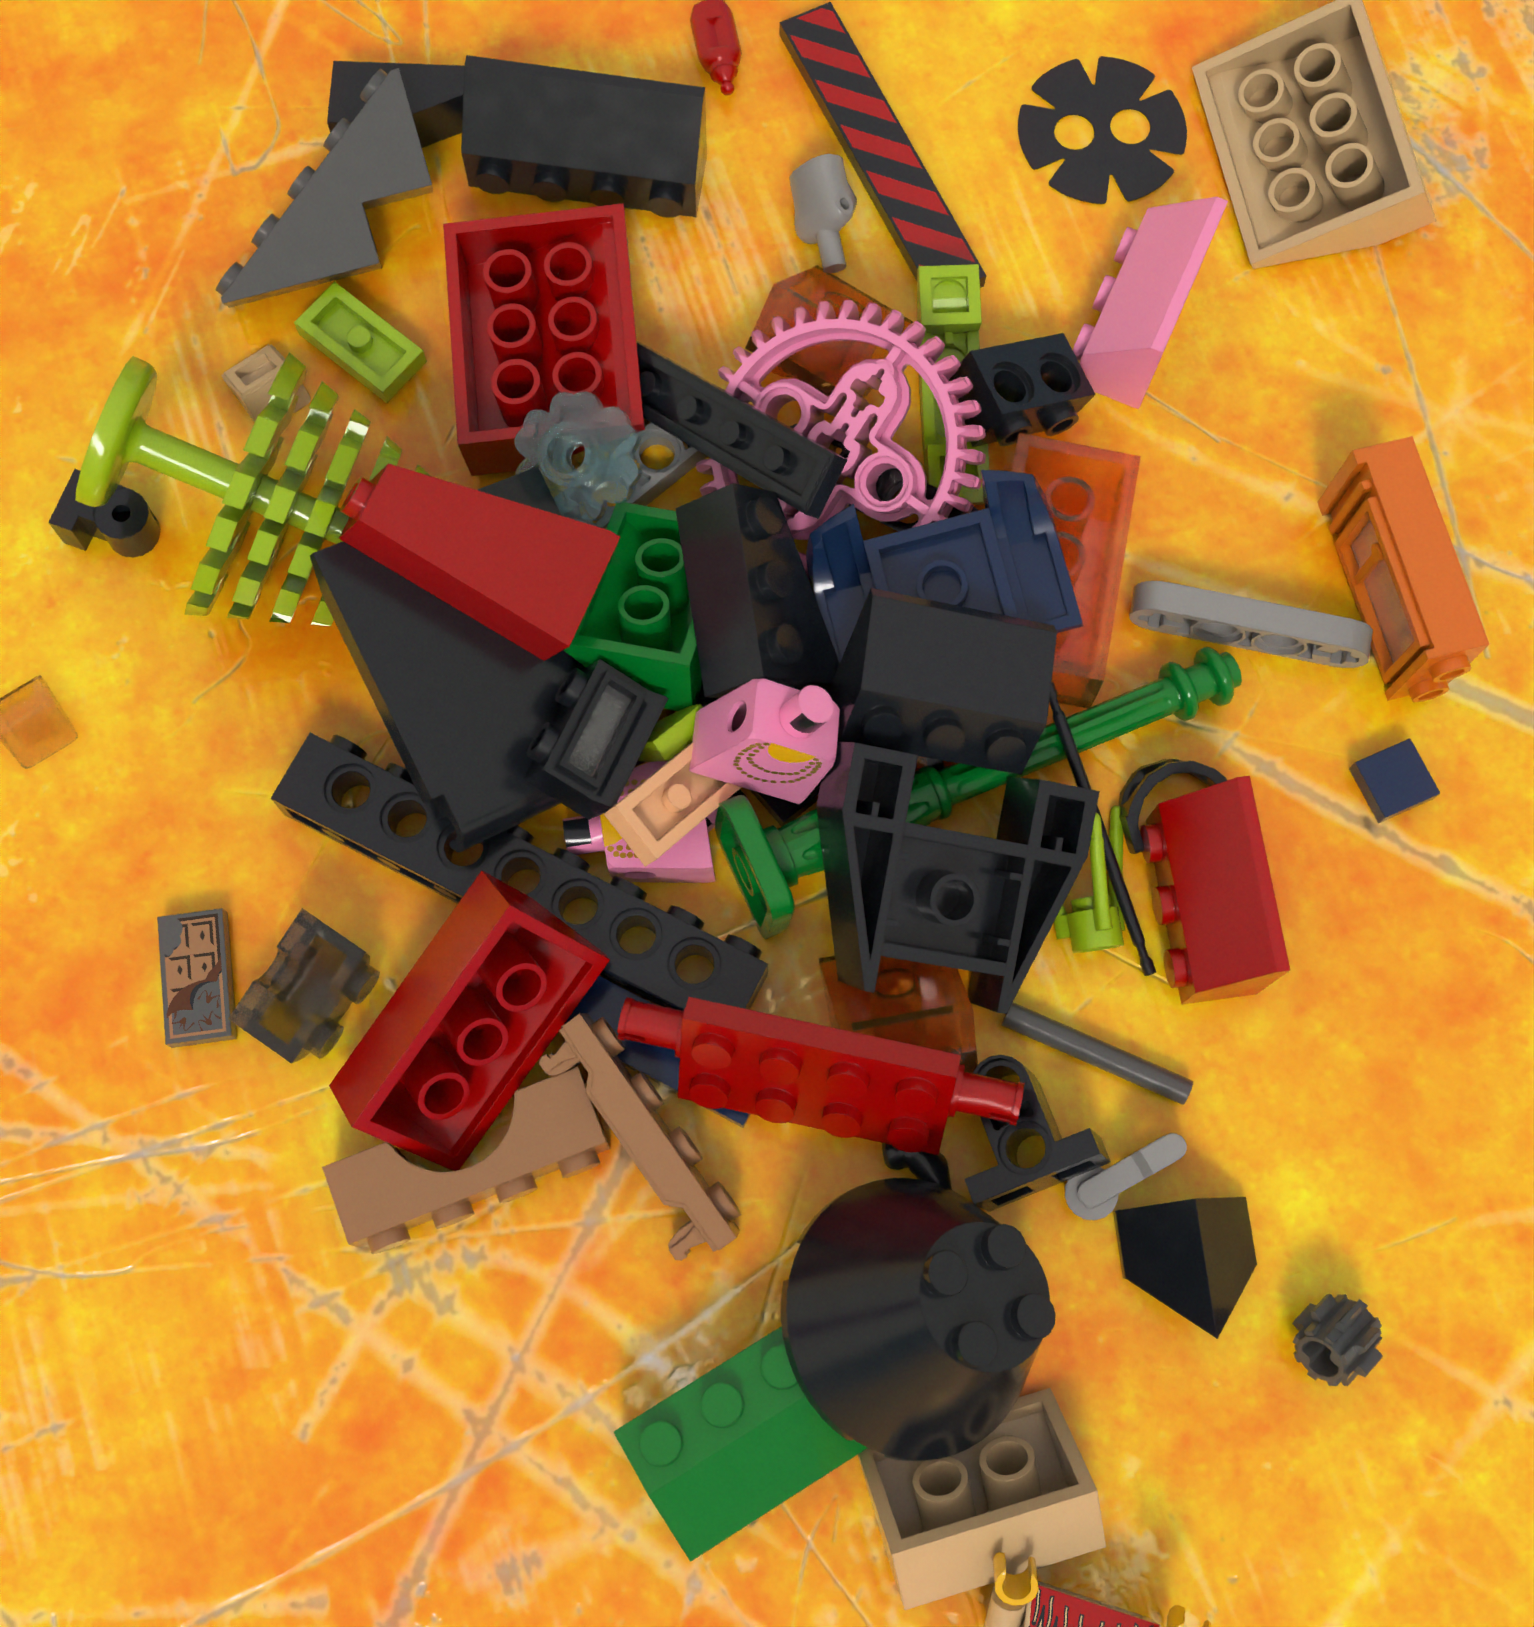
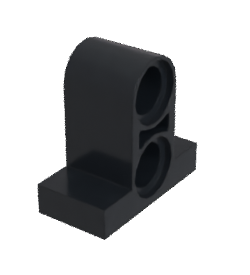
M995 1055L986 1058L978 1064L973 1072L974 1074L1002 1079L1009 1075L1019 1076L1020 1082H1024V1092L1016 1126L1009 1125L1008 1122L980 1117L998 1165L965 1179L974 1205L990 1212L1111 1163L1102 1138L1091 1128L1062 1139L1041 1084L1035 1075L1022 1063L1010 1056ZM1041 1136L1046 1147L1043 1159L1034 1167L1021 1168L1017 1161L1018 1147L1028 1137Z

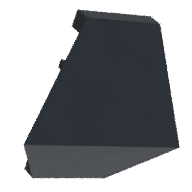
M1246 1197L1195 1198L1113 1211L1123 1279L1132 1282L1218 1339L1257 1265Z

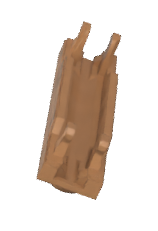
M579 1013L564 1024L559 1032L566 1041L555 1054L551 1053L550 1055L545 1054L542 1056L539 1065L546 1074L554 1076L573 1069L582 1063L588 1072L586 1094L664 1205L685 1210L691 1220L680 1227L668 1244L669 1251L674 1259L682 1261L691 1252V1247L705 1242L708 1243L714 1252L736 1239L740 1229L734 1220L742 1215L738 1206L719 1181L709 1187L695 1167V1164L703 1159L700 1152L680 1126L671 1132L656 1111L664 1102L645 1074L640 1071L632 1077L617 1055L625 1050V1046L621 1040L617 1039L618 1035L604 1017L594 1022L588 1013Z

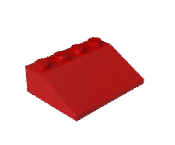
M624 203L443 224L457 444L471 476L530 470L645 430Z

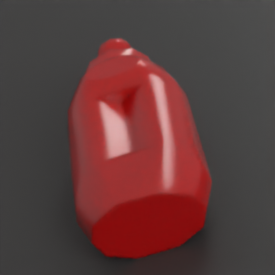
M704 0L693 6L690 17L698 60L704 70L710 74L711 79L721 85V93L731 95L735 89L732 82L737 76V68L742 55L733 13L723 0Z

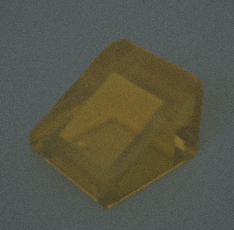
M41 675L34 677L0 698V741L23 768L28 769L35 766L78 738L73 724Z

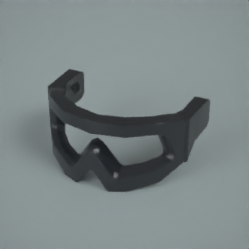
M1162 759L1138 768L1131 774L1120 792L1119 806L1121 807V815L1119 817L1129 852L1137 854L1144 851V844L1138 827L1139 814L1144 798L1157 783L1172 774L1189 773L1208 786L1227 781V778L1216 769L1191 760Z

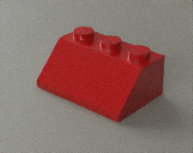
M1250 776L1236 777L1158 803L1146 819V825L1141 826L1140 834L1144 844L1143 857L1146 863L1154 862L1158 887H1154L1152 890V905L1155 919L1159 925L1166 924L1170 949L1164 952V967L1169 986L1171 988H1178L1181 1005L1258 994L1289 972L1290 965Z

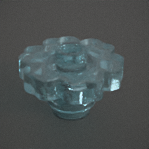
M587 391L575 394L567 392L558 393L552 398L549 412L537 409L530 411L524 419L523 428L519 430L514 440L516 449L526 458L518 466L515 475L538 466L561 516L577 521L582 519L597 521L601 519L607 509V502L613 504L626 503L631 498L633 486L642 477L640 464L631 457L639 448L641 437L638 431L631 426L628 414L618 407H606L603 409L601 400L595 394ZM584 446V461L576 469L571 461L572 453L576 448Z

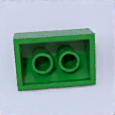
M617 501L606 529L620 536V539L570 646L564 649V651L584 667H588L601 659L647 690L669 698L664 709L679 711L696 705L703 683L676 511Z
M782 1326L613 1431L648 1496L690 1562L868 1449L855 1440L848 1441L838 1434L820 1417L809 1403L792 1371L785 1349Z

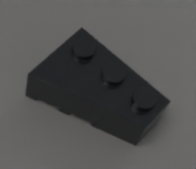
M732 483L675 508L704 696L706 698L719 699L750 680L760 678L798 690L814 685L828 692L840 663L776 492Z

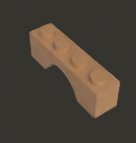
M575 1067L515 1091L513 1116L505 1137L490 1155L471 1167L452 1172L425 1170L412 1164L398 1148L387 1142L323 1166L322 1168L348 1245L358 1248L369 1245L372 1254L381 1253L411 1240L408 1233L410 1228L433 1220L436 1229L443 1228L474 1215L471 1205L496 1194L499 1203L509 1202L537 1190L535 1179L560 1169L562 1177L568 1178L598 1166L600 1160L597 1154L609 1150L610 1146L594 1104L586 1094L587 1085L579 1068Z

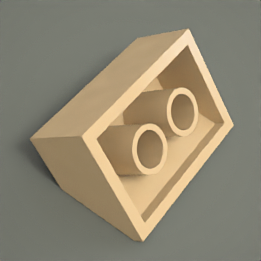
M1051 1388L1018 1397L1006 1418L992 1433L971 1448L955 1455L935 1460L901 1461L885 1458L884 1454L869 1448L858 1454L885 1552L904 1610L994 1583L993 1558L999 1552L1005 1553L1006 1573L1020 1574L1027 1569L1029 1556L1035 1558L1036 1569L1106 1547L1098 1490Z

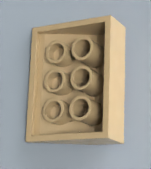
M1335 0L1192 67L1249 261L1253 269L1380 245L1436 222V217L1363 0Z

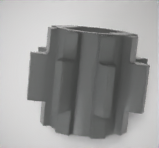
M1327 1294L1317 1305L1310 1303L1294 1320L1293 1325L1299 1332L1293 1340V1343L1296 1344L1294 1346L1296 1351L1293 1354L1296 1361L1301 1362L1309 1371L1307 1375L1314 1380L1319 1378L1327 1381L1329 1386H1338L1340 1382L1344 1386H1349L1357 1375L1366 1377L1383 1357L1376 1349L1383 1338L1380 1336L1382 1334L1380 1330L1382 1325L1379 1318L1373 1317L1366 1309L1368 1307L1367 1304L1360 1299L1357 1302L1350 1300L1346 1294L1337 1295L1335 1298L1331 1294Z

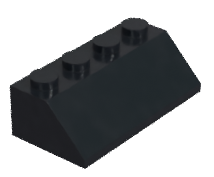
M467 55L464 65L461 154L468 185L492 194L514 192L536 195L550 202H559L565 199L594 203L597 206L624 203V208L651 211L662 217L672 218L679 215L697 217L707 159L705 87Z

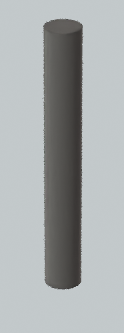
M1012 1002L1002 1022V1026L1182 1105L1185 1104L1191 1092L1192 1080Z

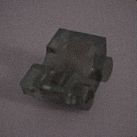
M302 908L276 946L278 953L272 965L260 978L252 982L228 1018L291 1064L303 1059L309 1053L319 1059L324 1058L334 1048L343 1033L344 1027L338 1023L349 1009L352 1002L359 1004L369 995L380 975L378 970L369 965L370 956L367 952Z

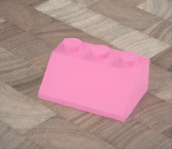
M1211 197L1147 208L1138 230L1130 227L1126 228L1113 260L1123 265L1117 278L1105 275L1092 309L1101 312L1095 327L1084 323L1073 348V352L1077 360L1080 361V365L1094 392L1139 410L1228 203L1227 200Z

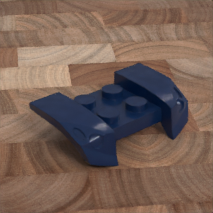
M981 470L983 500L986 509L863 541L854 504L837 513L809 534L806 551L809 582L839 663L870 588L1055 626L1057 633L1083 627L1052 513L1046 496L1034 475L1011 471Z

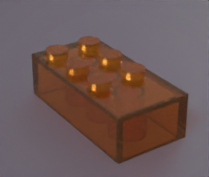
M1019 433L1008 471L1034 475L1046 496L1084 625L1083 627L1057 633L1051 682H1054L1059 703L1088 709L1092 706L1105 678L1141 456Z

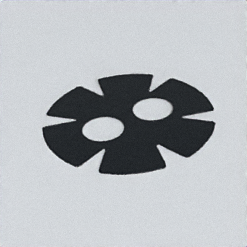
M1101 56L1098 59L1096 82L1093 85L1081 62L1078 59H1074L1049 70L1032 85V90L1054 106L1055 109L1022 105L1018 118V136L1025 158L1034 170L1060 159H1065L1049 181V186L1058 192L1084 202L1105 204L1109 175H1113L1125 200L1130 202L1155 191L1173 175V168L1151 153L1150 150L1179 155L1184 154L1187 127L1183 110L1171 90H1166L1140 101L1141 96L1155 78L1152 72L1140 65L1118 58ZM1132 109L1144 114L1150 123V133L1147 138L1137 144H1126L1116 139L1110 128L1111 120L1116 113ZM1068 115L1082 116L1092 124L1094 139L1083 149L1072 150L1065 148L1055 137L1054 129L1056 123Z

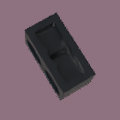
M1064 333L972 350L960 362L961 366L958 371L948 379L952 381L959 377H968L973 384V388L969 393L959 398L958 401L960 403L967 400H976L981 406L982 411L978 415L964 420L965 425H980L985 429V438L979 441H971L972 447L998 442L1000 446H1009L1021 441L1030 434L1043 431L1047 436L1060 434L1071 428L1079 420L1077 413L1095 396V392Z

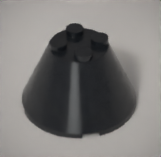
M912 1178L877 1180L853 1188L828 1203L814 1216L798 1239L797 1243L800 1246L794 1258L789 1279L783 1281L781 1294L782 1335L792 1371L801 1390L812 1407L833 1430L848 1441L855 1440L871 1450L884 1454L885 1458L901 1461L935 1460L952 1456L971 1448L992 1433L1006 1418L1024 1387L1043 1338L1051 1333L1055 1325L1056 1314L1050 1302L1047 1279L1039 1260L1026 1244L1021 1232L1015 1227L999 1223L955 1191L925 1180Z

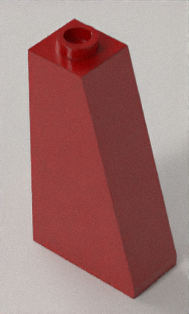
M388 463L371 481L362 476L356 481L340 512L349 516V519L338 538L545 661L570 646L620 536L601 527Z

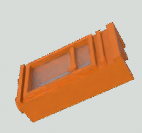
M1410 436L1352 450L1317 503L1322 516L1331 514L1333 521L1329 526L1331 535L1338 534L1339 536L1334 544L1362 622L1368 624L1373 629L1371 648L1384 685L1391 683V686L1385 691L1387 701L1409 695L1412 702L1427 701L1448 692V684L1454 678L1471 670L1470 663L1489 645V641L1413 437Z

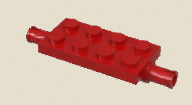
M627 997L621 1010L617 1029L618 1040H631L675 1050V1057L680 1058L678 1098L693 1101L699 1106L709 1109L726 1108L757 1115L772 1123L789 1122L821 1129L836 1137H857L885 1143L904 1152L914 1153L921 1151L939 1155L947 1118H954L956 1111L1008 1122L1009 1125L1016 1126L1024 1092V1082L1017 1081L1016 1083L965 1072V1065L960 1064L961 1055L693 997H688L684 1011L635 1001L634 998Z

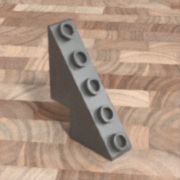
M399 68L391 70L388 74L379 69L372 76L359 97L366 104L352 123L344 117L330 132L323 145L330 152L315 171L310 166H307L295 179L287 193L294 200L282 217L279 219L274 214H271L257 230L251 241L258 249L243 267L238 262H235L224 274L216 287V291L222 295L221 300L224 305L231 308L382 268L365 209L433 192L432 182Z

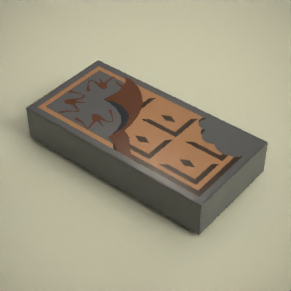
M221 908L157 917L165 1044L175 1048L237 1039L228 913Z

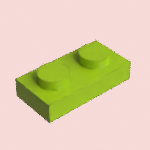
M335 281L294 322L300 336L386 403L427 362L424 351Z

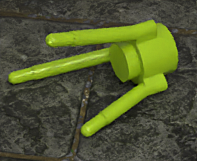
M1113 806L1110 811L1109 840L1123 876V829L1119 817L1121 815V807ZM1095 813L1089 846L1093 896L1071 900L1073 912L1067 914L1062 905L1054 921L1056 938H1070L1073 953L1098 951L1124 945L1122 931H1125L1124 918L1109 876L1107 886L1104 838L1102 835L1101 817L1098 813Z

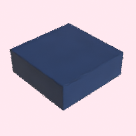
M1411 739L1359 760L1349 768L1378 824L1433 800L1440 794Z

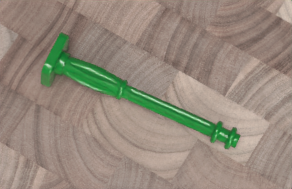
M1209 647L1198 650L1194 657V665L1184 669L1175 662L1165 663L1160 668L1158 680L1066 717L1079 753L1172 714L1183 721L1191 720L1198 712V703L1207 699L1218 706L1227 705L1234 696V688L1241 685V672L1236 660L1230 653L1223 652L1219 654L1216 650ZM1051 723L1045 726L1022 775L954 763L940 770L935 769L931 765L920 768L914 774L906 822L927 826L937 819H946L951 815L953 805L1006 784L1007 777L1020 778L1066 759L1067 757L1055 724ZM738 795L719 803L715 820L716 835L754 922L762 937L768 939L786 931L793 916L795 904L789 887L797 885L798 878L824 870L817 808L778 829L774 825L763 829L751 803L744 795Z

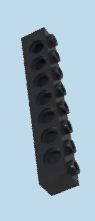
M310 732L271 796V800L285 816L457 904L481 871L508 884L511 876L520 870L529 869L536 871L540 874L539 884L532 892L526 895L533 898L609 957L610 961L599 976L655 1005L684 1011L688 997L750 1010L767 978L768 963L759 959L762 951L753 944L730 934L727 935L725 941H722L702 931L704 922L700 918L677 906L670 905L668 911L665 912L645 902L647 893L625 879L614 876L610 884L588 873L590 865L579 856L562 848H556L552 855L532 845L534 837L518 825L481 842L483 852L475 863L468 866L453 864L451 859L454 850L449 846V843L456 839V831L452 822L447 817L441 819L435 817V798L423 804L407 769L394 763H389L384 770L364 760L367 753L355 743L341 736L333 735L330 742ZM360 785L370 787L369 797L361 806L351 809L341 807L342 798L349 789ZM413 813L427 816L426 824L418 834L412 837L396 835L398 823L405 816ZM588 898L598 905L595 916L587 923L572 924L563 918L566 906L574 899ZM636 926L650 929L656 938L652 947L646 952L631 954L620 947V939L628 929ZM700 955L707 958L714 967L710 977L697 984L683 981L676 971L680 962L686 957Z

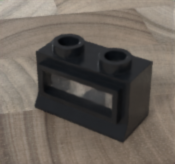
M601 659L583 670L577 667L574 668L565 678L556 694L555 701L562 706L553 723H545L537 732L528 748L527 756L533 759V762L523 780L588 820L607 812L617 804L669 698L647 690Z

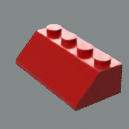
M481 871L332 1080L329 1087L351 1127L452 1171H458L610 959L604 952L533 898Z

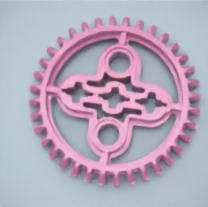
M852 300L843 301L838 319H836L833 306L827 301L819 302L816 321H813L808 310L801 306L794 310L795 327L791 328L782 317L777 316L772 319V328L776 336L770 339L762 331L755 330L752 331L751 337L753 343L758 348L751 354L740 346L734 349L735 359L742 363L736 372L725 366L718 369L719 376L729 382L725 391L747 403L752 402L755 408L777 419L779 410L784 404L790 401H798L801 408V418L799 423L793 428L794 430L826 448H829L831 442L835 439L842 442L845 448L850 451L846 458L847 462L819 519L805 515L779 499L793 539L808 540L809 534L844 510L849 504H854L855 508L881 522H898L910 517L912 514H917L919 520L912 528L948 519L953 507L965 513H971L974 507L970 501L958 497L962 486L970 489H979L982 483L980 478L965 473L966 464L980 465L984 464L986 455L983 452L967 449V442L979 441L985 438V429L980 425H965L964 420L978 415L982 411L981 406L976 400H967L960 403L958 401L959 398L969 393L973 388V384L968 377H959L949 381L948 379L961 366L960 361L954 355H951L936 362L943 352L944 342L937 336H934L921 345L926 328L918 321H914L902 333L905 317L897 310H892L881 324L882 312L876 303H868L860 320L857 304ZM857 341L876 345L889 351L885 359H865L852 365L841 377L829 396L824 395L810 384L796 378L780 379L766 387L761 386V382L785 359L800 350L820 343ZM908 365L912 366L921 375L932 391L941 411L945 428L946 456L944 470L936 494L931 500L926 498L927 477L922 464L912 453L892 440L911 405V388L903 373ZM868 387L878 390L885 397L883 404L879 408L869 404L862 397ZM825 413L835 417L832 423L824 420ZM869 441L878 449L877 453L872 454V450L866 447ZM703 459L695 465L698 472L714 476L713 481L705 483L700 488L702 496L732 483L739 484L737 473L713 459ZM898 468L903 477L901 492L892 500L882 501L876 492V482L884 471ZM846 477L854 479V488L841 484ZM798 552L808 577L806 555Z

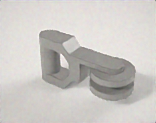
M1177 1133L1166 1134L1107 1169L1099 1167L1069 1179L1065 1186V1199L1068 1207L1075 1215L1085 1220H1098L1106 1217L1114 1210L1118 1202L1119 1193L1181 1159L1187 1151L1185 1140Z

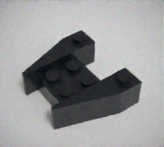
M837 742L836 759L833 767L821 780L816 808L838 981L860 990L874 993L881 956L972 971L967 1002L997 1013L1007 1014L1088 857L1100 791L1040 779L1007 777L997 837L993 839L906 822L918 755L854 742Z

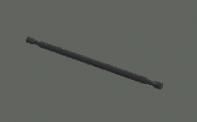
M1051 682L1049 703L1053 711L1052 718L1077 787L1091 789L1065 713L1061 710L1057 700V690L1054 682ZM1097 806L1096 813H1098L1101 817L1100 811ZM1101 817L1106 870L1132 943L1137 948L1140 956V966L1143 974L1148 976L1156 973V969L1152 959L1148 956L1144 935Z

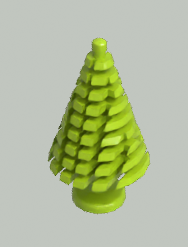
M290 352L280 367L268 392L269 395H272L268 405L257 416L243 451L249 453L240 464L146 424L155 393L157 373L152 365L134 356L125 364L116 380L90 440L76 487L75 501L92 507H101L107 504L116 491L129 462L141 464L223 499L222 503L225 506L217 515L206 546L210 547V549L199 563L191 590H195V592L186 604L185 615L207 616L210 614L228 577V574H226L227 570L237 556L251 524L248 522V519L253 512L263 515L265 520L257 531L247 558L250 561L240 576L232 599L234 604L227 618L249 619L261 596L262 588L284 541L282 538L289 525L305 532L297 546L288 569V575L281 587L269 622H291L313 569L310 555L321 549L324 540L335 544L343 542L338 538L349 516L340 512L341 509L338 508V505L371 421L354 409L318 497L314 498L302 493L318 455L316 452L327 433L333 416L334 406L339 399L338 394L322 381L309 406L311 409L307 419L299 429L284 464L288 466L279 481L268 476V473L275 464L284 440L280 435L292 419L299 399L296 393L303 384L307 373L306 366ZM388 436L385 439L369 481L388 463L397 466L402 449ZM416 466L415 472L431 476L422 467ZM322 596L311 625L332 626L334 619Z

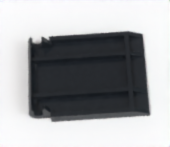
M538 466L478 489L481 492L561 515ZM340 542L312 553L310 559L324 601L423 804L435 798V817L437 819L447 817L455 828L457 836L456 839L450 841L449 846L456 852H463L561 804L523 780L533 762V759L527 756V751L540 728L547 722L552 724L562 705L555 701V698L565 678L574 668L577 667L583 670L586 667L564 650L545 661L541 660L345 542ZM601 697L568 762L593 777L600 763L601 756L609 745L624 715L622 713L623 710ZM637 761L635 767H637V766H639V765H641V764H643V763H645V762H644V761Z

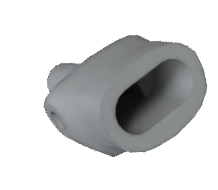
M824 154L812 158L791 173L789 180L794 202V225L797 236L804 243L810 245L817 243L823 271L825 273H836L846 268L839 231L852 218L857 205V198L847 182L843 158L835 154Z

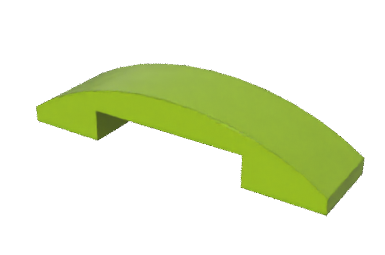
M979 264L918 266L917 321L926 328L921 345L934 336H937L945 344L943 352L936 362L951 355H954L961 362L970 351L980 349L979 329L982 324ZM919 374L924 468L927 483L938 488L946 456L945 428L937 401L929 386ZM967 442V449L983 452L986 455L984 464H966L965 473L972 474L982 480L981 470H989L988 444L972 447L971 443ZM982 483L979 489L961 487L958 497L965 498L973 505H985Z

